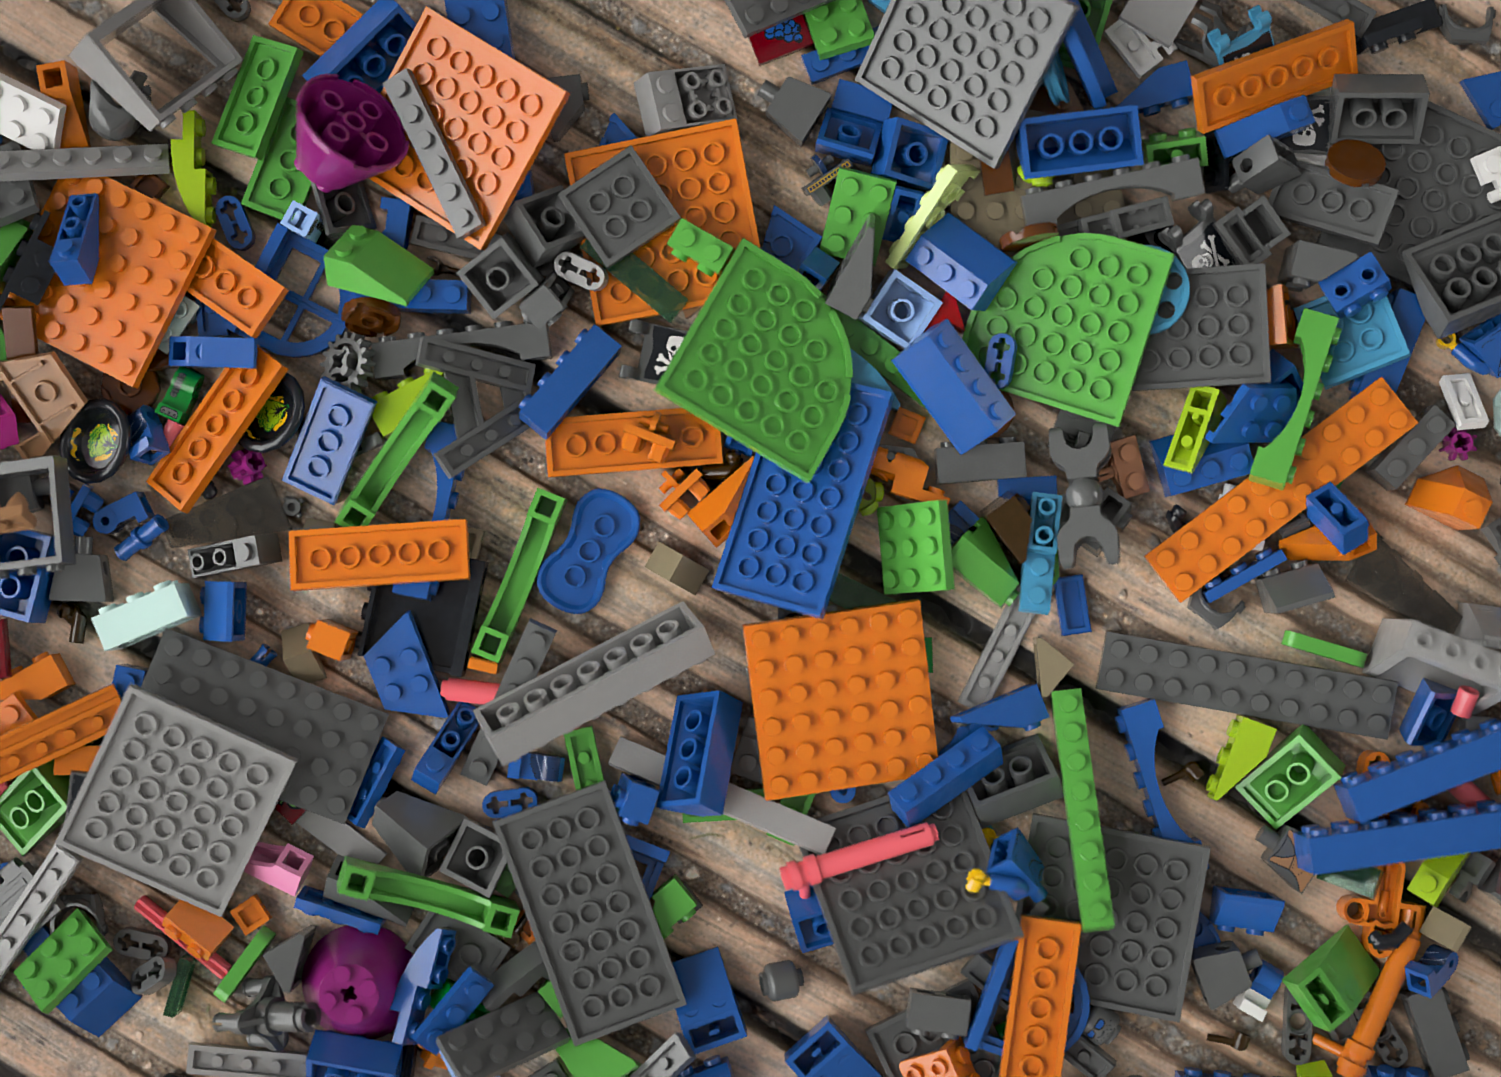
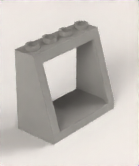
M135 0L87 33L69 54L78 67L149 131H152L158 125L162 129L167 127L176 119L174 114L181 109L183 113H186L198 103L195 100L196 97L202 94L206 98L218 88L216 82L220 79H223L225 83L239 72L236 67L244 60L196 0ZM153 11L216 67L158 111L104 47V45Z
M1382 618L1362 673L1376 678L1399 682L1398 687L1416 693L1422 678L1458 690L1460 685L1472 687L1480 692L1472 715H1476L1501 701V653L1415 620Z

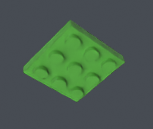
M947 500L878 507L877 517L884 595L955 589Z

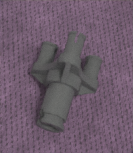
M268 975L264 978L248 977L244 980L242 984L243 994L247 997L256 996L249 1006L235 1013L218 1012L212 1020V1023H222V1025H213L214 1030L217 1032L232 1031L236 1035H247V1043L252 1048L267 1047L272 1051H281L288 1044V1032H314L315 1029L311 1025H320L321 1011L314 1002L286 1001L283 990L275 976Z

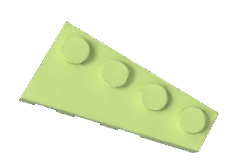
M947 164V166H944L936 175L937 182L933 188L922 197L920 201L921 207L917 213L906 222L904 226L905 231L901 238L891 245L889 249L890 255L885 263L893 269L907 268L909 263L906 261V258L920 236L945 216L944 209L954 200L958 201L965 193L961 187L968 178L971 177L975 180L981 171L969 164Z

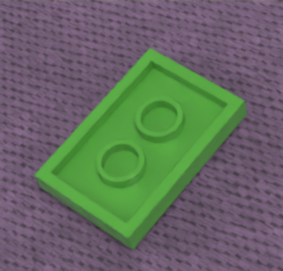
M840 166L820 250L830 256L844 259L867 217L872 213L875 215L873 266H876L897 180Z
M77 908L14 971V974L41 1012L49 1014L113 949L85 911Z

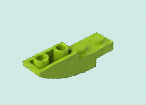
M188 110L186 113H183L182 139H171L174 175L183 202L191 217L212 227V224L216 223L215 206H212V195H216L217 183L212 173L206 169H201V166L205 165L206 160L205 150L201 148V137H205L206 123L195 110Z

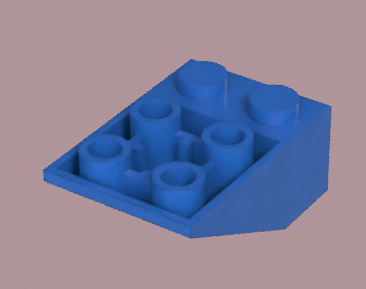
M717 946L672 962L687 1001V1005L676 1008V1013L683 1035L695 1055L747 1037V1028L719 947Z
M828 1014L784 1053L785 1063L798 1077H883Z

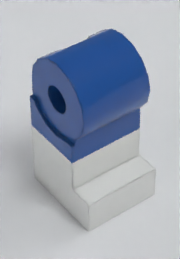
M1261 959L1263 965L1254 968L1251 974L1249 973L1252 987L1236 996L1233 1001L1237 1008L1261 1022L1267 1014V1006L1281 985V979L1284 977L1283 970Z

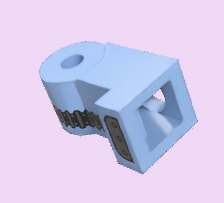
M294 200L280 223L290 231L314 243L318 241L324 230L321 216Z

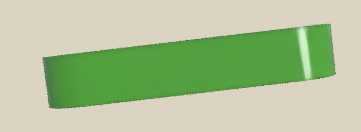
M1285 630L1281 642L1282 645L1360 668H1364L1367 654L1288 630Z
M264 925L221 981L213 995L226 1003L270 945L276 933Z

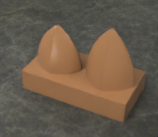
M17 492L9 499L5 507L0 505V534L36 529L37 517L29 511L27 499L23 494Z

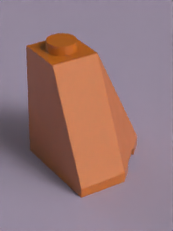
M1283 284L1275 285L1267 290L1269 350L1272 348L1274 350L1298 348V344L1293 343L1297 331L1296 319L1290 305L1285 303V300L1290 299L1288 287Z
M1456 465L1418 478L1405 505L1455 530L1480 529L1492 504V499L1483 477Z

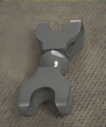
M1104 422L1095 423L1093 425L1092 441L1081 449L1071 448L1066 444V438L1061 427L1050 428V456L1057 468L1066 473L1069 483L1065 498L1070 507V518L1057 535L1059 558L1063 569H1072L1076 566L1077 550L1082 544L1087 542H1096L1103 547L1104 557L1108 564H1119L1121 561L1119 534L1114 525L1103 518L1100 508L1104 493L1102 486L1099 484V472L1111 458V444L1107 424Z

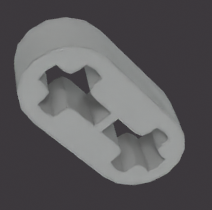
M562 252L554 260L556 274L588 290L600 291L608 284L609 276L606 269L574 253ZM571 260V264L578 267V271H566L563 262ZM597 270L596 275L600 277L598 283L593 282L591 284V279L584 276L585 271L595 273Z

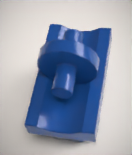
M83 484L74 501L71 502L73 534L76 536H84L91 525L90 522L77 516L81 508L84 507L96 513L105 501L100 495L92 491L94 487L89 484ZM70 489V498L74 493L72 489Z

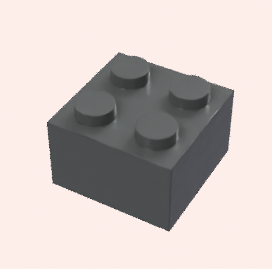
M509 232L457 272L458 276L493 320L545 279L536 267H532L521 247Z

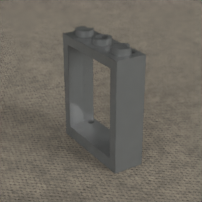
M52 455L0 463V479L49 473L56 556L5 563L0 561V579L9 578V573L18 572L19 576L36 575L37 569L46 568V572L65 571V565L76 564L67 458Z

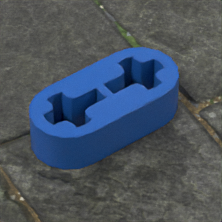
M233 196L222 197L217 202L215 209L228 243L240 251L250 249L254 245L256 237L245 207L241 205V201ZM228 203L237 206V209L233 211L236 218L234 221L230 215L223 212L227 210ZM236 226H239L242 232L248 233V236L244 237L245 243L243 244L237 240L234 241V238L238 236Z
M998 333L990 339L984 368L991 378V373L997 372L998 364L1002 363L1000 371L1002 374H1005V379L999 380L998 384H995L998 389L1006 388L1011 383L1017 353L1016 340L1011 335L1005 333ZM1003 338H1005V342L1010 345V349L1005 350L1002 360H999L1000 350L996 349V343H1001Z
M530 787L497 790L490 792L484 797L482 808L484 813L491 818H503L527 809L524 808L523 804H513V800L521 798L523 792L526 793L527 797H532L533 802L528 804V808L538 805L539 798L536 791ZM493 797H497V800L500 802L508 801V805L500 807L499 812H495L494 808H489L488 803L493 801Z

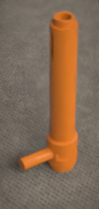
M1412 932L1388 956L1351 1038H1347L1344 1046L1317 1032L1315 1033L1312 1044L1339 1057L1336 1062L1338 1065L1336 1072L1344 1077L1365 1076L1367 1071L1365 1066L1368 1060L1371 1061L1375 1054L1373 1048L1405 981L1404 967L1411 960L1414 961L1422 942L1419 941L1421 935Z

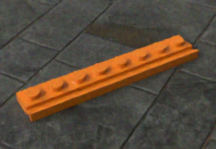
M112 683L0 735V784L105 736L122 702L115 684Z

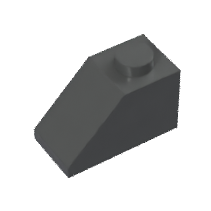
M580 74L546 78L571 93L551 129V136L554 142H558L564 137L584 112L585 100H590L588 82L582 83Z

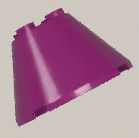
M322 74L309 79L301 88L296 104V159L294 160V165L309 180L315 183L320 191L325 193L345 188L395 168L404 159L409 148V141L406 140L404 134L405 129L393 105L379 92L356 79L352 83L338 79V74Z
M346 925L332 930L313 947L304 965L302 991L305 1002H314L319 1006L321 1011L320 1025L324 1029L344 1035L364 1036L372 1040L385 1036L395 1030L400 1012L391 1010L390 1007L400 978L413 957V953L405 949L407 944L397 934L385 927L381 928L378 935L363 933L358 928Z

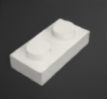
M1471 374L1443 375L1439 384L1457 430L1485 428L1489 419Z

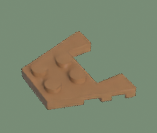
M55 351L0 361V382H5L38 430L37 433L19 442L14 447L23 459L42 457L86 405L88 400Z

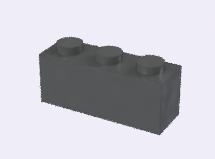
M1436 405L1424 407L1415 417L1418 424L1390 444L1366 469V472L1386 491L1397 489L1456 426Z
M1016 437L999 438L998 444H987V439H985L962 455L959 454L951 442H941V448L934 449L936 485L1027 477L1024 442H1017Z
M1426 983L1420 984L1421 986L1426 987ZM1442 987L1432 999L1408 989L1400 991L1399 994L1425 1070L1428 1071L1429 1076L1452 1077L1469 1071L1467 1060H1470L1469 1052L1465 1044L1460 1043L1457 1034L1460 1032V1026L1456 1017L1450 1014L1448 1004H1451L1445 987Z

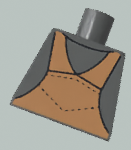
M1283 824L1276 833L1264 825L1255 837V840L1267 847L1261 859L1292 889L1302 894L1314 875L1297 867L1293 832H1298V830Z

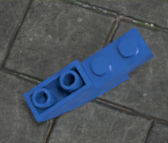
M437 928L426 938L409 961L400 978L390 1007L391 1010L400 1012L392 1042L401 1045L418 1044L413 1040L412 1035L423 1023L425 1012L431 1002V989H442L448 977L447 967L456 945V930Z

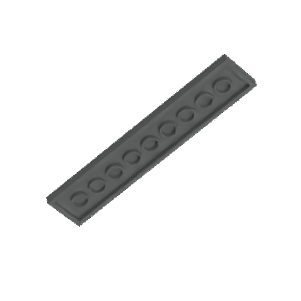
M1106 631L1096 689L1388 740L1399 682Z

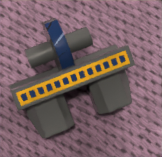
M817 154L811 156L810 158L814 165L807 169L806 173L810 178L818 172L820 176L801 188L804 194L811 196L819 206H823L832 200V194L826 184L833 179L836 181L840 166L846 168L853 166L849 158L842 160L827 170L826 167L834 162L830 154L822 160Z

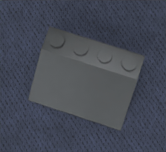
M1501 212L1402 252V257L1423 316L1438 339L1501 314Z

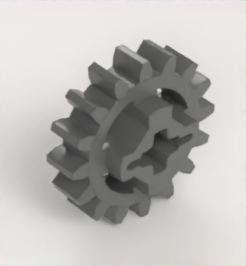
M345 331L344 335L337 334L336 342H328L329 352L323 351L322 353L326 360L320 363V366L325 368L321 378L325 376L360 393V386L367 387V377H373L374 375L370 371V368L376 365V362L371 360V357L376 352L369 349L372 342L365 340V336Z

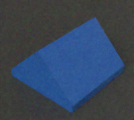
M827 107L816 141L815 151L826 155L830 154L840 159L846 160L849 158L851 162L871 167L883 123Z
M1422 678L1399 727V731L1407 744L1410 746H1423L1428 742L1438 739L1441 742L1445 741L1456 718V715L1450 709L1458 690Z

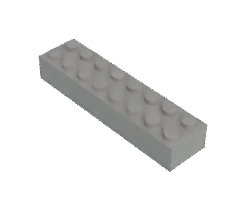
M682 601L474 709L473 712L502 766L509 762L517 761L521 756L536 748L545 746L549 741L572 732L576 727L587 721L597 719L606 711L625 704L629 699L643 692L650 691L654 686L669 678L678 676L684 670L703 663L707 658L715 655L705 627Z

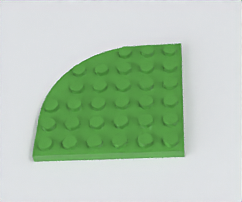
M1094 233L1055 236L1039 241L1011 257L1017 261V264L986 311L971 310L962 340L984 369L990 339L998 333L1011 335L1017 343L1013 377L1011 383L1006 388L999 390L1120 427L1175 254L1117 237ZM1003 338L1001 343H996V349L1000 350L999 360H1002L1003 352L1010 349V345L1006 344L1005 338ZM1002 363L998 364L997 372L991 373V378L995 379V384H998L999 380L1005 379V374H1002L1000 371Z
M742 238L654 391L804 482L809 483L845 418L851 397V378L853 377L852 356L843 325L835 310H832L825 303L826 301L822 297L823 294L799 272Z

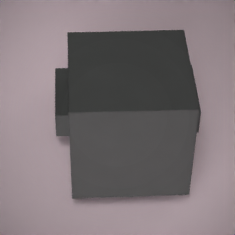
M1262 196L1244 210H1241L1239 206L1212 224L1240 265L1261 263L1272 255L1269 250L1270 248L1291 235L1265 196Z

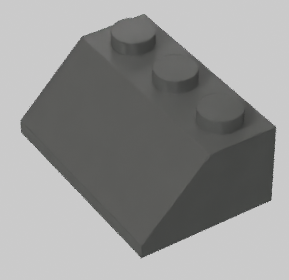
M1334 74L1330 94V144L1345 139L1360 140L1369 144H1419L1430 95L1424 74Z
M1038 734L1002 747L1003 764L966 790L981 828L1064 797L1059 776Z

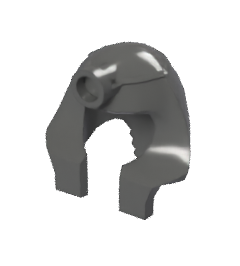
M1204 0L1199 10L1214 16V23L1212 19L1195 13L1191 21L1192 24L1204 31L1202 44L1178 38L1174 39V43L1181 51L1212 67L1219 66L1216 53L1209 43L1207 33L1218 28L1220 29L1221 36L1226 33L1231 42L1255 27L1250 21L1248 26L1245 24L1239 31H1233L1222 16L1221 6Z
M134 70L130 78L151 102L150 95L152 89L149 85L144 86L148 76L143 72ZM92 79L90 83V104L85 108V115L88 117L92 129L99 136L111 141H121L133 135L141 123L124 107L117 105L111 96Z

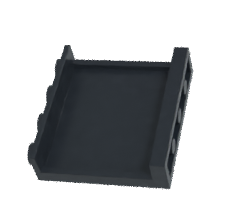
M469 558L470 579L440 581L437 595H432L431 601L397 595L392 592L393 585L367 586V591H371L369 603H364L361 612V619L365 620L363 631H358L355 640V648L359 649L357 656H364L406 611L411 610L433 669L449 673L453 676H465L489 562Z

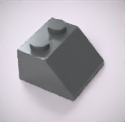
M562 185L515 201L503 219L533 268L555 260L557 255L562 252H568L586 239L557 195L564 190Z
M1298 240L1285 249L1277 282L1286 284L1285 286L1288 287V290L1302 292L1303 289L1310 288L1355 261L1358 254Z
M1307 559L1291 563V569L1280 572L1279 567L1270 569L1262 574L1263 577L1255 579L1264 613L1279 614L1335 598L1334 591L1319 564H1308Z

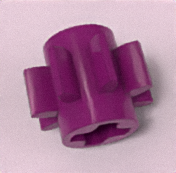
M1454 427L1449 432V435H1446L1442 440L1443 447L1439 449V452L1445 451L1448 453L1449 461L1455 460L1457 455L1462 461L1468 460L1467 452L1477 451V448L1473 446V440L1477 435H1470L1467 433L1468 429L1457 432V429ZM1460 439L1462 444L1455 448L1454 443Z
M246 448L232 453L231 457L234 461L228 467L233 479L243 480L244 485L262 479L264 476L260 471L267 467L261 455L262 453L250 452Z

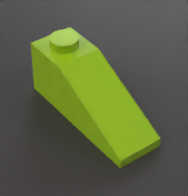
M1212 387L1190 388L1164 462L1165 467L1193 474L1210 443L1205 439V436L1209 430L1213 433L1216 431L1222 418L1220 414L1225 409L1227 399L1220 389Z
M1470 853L1425 859L1407 890L1437 908Z

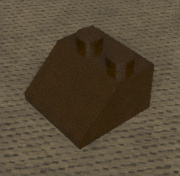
M1007 491L979 512L987 520L1011 555L1022 564L1026 561L1032 524V518L1028 512L1032 509L1018 493L1013 495Z

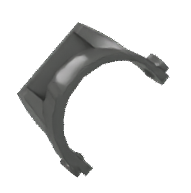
M1446 4L1438 6L1437 10L1442 25L1439 27L1449 44L1469 45L1480 43V45H1485L1488 42L1492 32L1493 19L1496 16V9L1489 6L1487 8L1485 24L1482 27L1470 29L1461 27L1449 17Z
M1202 587L1189 597L1187 605L1189 610L1199 615L1214 630L1228 623L1237 612L1242 613L1246 607L1245 602L1241 600L1231 612L1219 613L1210 608L1205 602L1202 595Z
M99 894L60 896V900L66 907L51 920L50 935L61 925L62 918L67 911L77 906L85 908L95 917L97 928L103 936L108 933L109 927L105 922L103 903Z

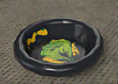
M289 373L285 374L238 441V444L250 452L267 453L281 448L293 438L302 423L305 410L304 392L294 376Z
M106 398L92 399L86 403L60 435V457L67 458L68 473L73 479L84 484L101 483L119 470L124 464L131 448L132 429L128 415L119 404Z

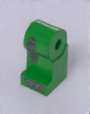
M179 367L172 378L163 401L159 402L155 413L185 425L200 395L199 392L204 383L205 376L187 367Z

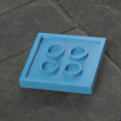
M1325 296L1293 309L1298 322H1300L1304 308L1338 317ZM1387 296L1377 302H1368L1362 306V310L1350 318L1345 316L1338 320L1337 327L1342 328L1337 346L1330 345L1328 355L1333 356L1329 371L1328 373L1322 372L1320 378L1325 390L1411 357Z

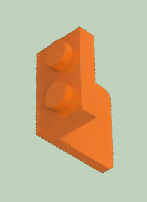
M959 1036V1039H950L937 1051L904 1059L899 1064L903 1077H980L975 1071L970 1059V1052L965 1047L961 1036Z

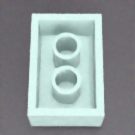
M170 580L153 586L155 591L152 593L151 591L146 593L139 592L127 597L126 604L116 605V603L100 608L98 610L100 615L91 619L104 650L124 649L162 633L166 628L171 629L202 616L189 583H179L178 580L172 582Z

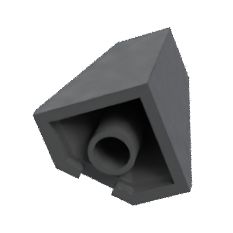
M396 791L388 798L383 797L377 802L374 807L375 813L372 825L406 872L430 877L440 869L444 861L443 857L448 853L464 818L467 817Z

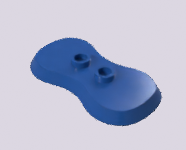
M594 489L580 498L573 511L571 528L566 540L544 560L538 571L537 586L547 602L571 614L586 613L598 604L605 589L609 567L614 559L634 542L639 533V512L628 499L607 489Z

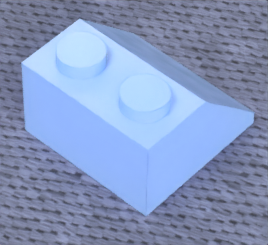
M896 269L888 271L872 296L874 300L867 313L861 312L857 319L881 336L905 349L924 332L943 302Z

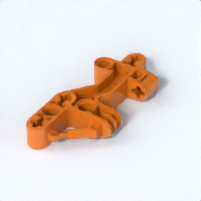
M1366 750L1358 757L1356 771L1358 774L1369 771L1370 761H1387L1389 763L1391 761L1385 753ZM1423 800L1412 803L1410 815H1418L1419 809L1429 808L1428 804L1423 802ZM1395 812L1383 814L1378 819H1389V814ZM1349 819V823H1360ZM1404 862L1371 867L1367 897L1346 894L1341 896L1336 904V911L1342 919L1355 925H1362L1361 944L1368 953L1377 958H1386L1391 955L1393 950L1378 951L1373 948V944L1368 942L1369 934L1376 930L1374 929L1375 926L1385 929L1384 931L1378 929L1382 934L1391 933L1403 921L1413 932L1422 935L1419 930L1424 923L1426 905L1402 901L1406 872ZM1353 902H1357L1358 910L1356 914L1348 916V906Z

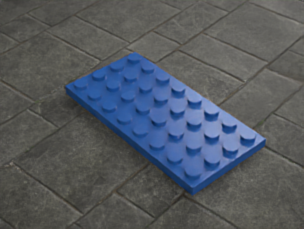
M851 383L850 403L845 418L809 483L804 482L760 454H755L713 581V589L824 619L895 397L892 392Z

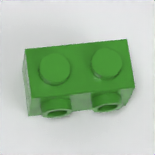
M1196 128L1180 129L1178 134L1167 136L1166 132L1149 134V139L1141 140L1144 164L1160 161V165L1172 163L1171 158L1189 154L1190 159H1199L1200 167L1208 166L1206 136L1196 131Z
M683 218L679 221L667 243L673 249L671 252L673 256L684 262H687L690 258L698 263V270L710 277L714 273L719 276L722 274L735 251L732 246Z

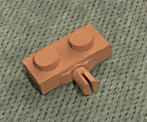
M1136 435L1110 441L1111 458L1108 462V467L1100 470L1099 475L1102 476H1099V482L1111 478L1116 485L1118 494L1125 499L1149 492L1150 489Z

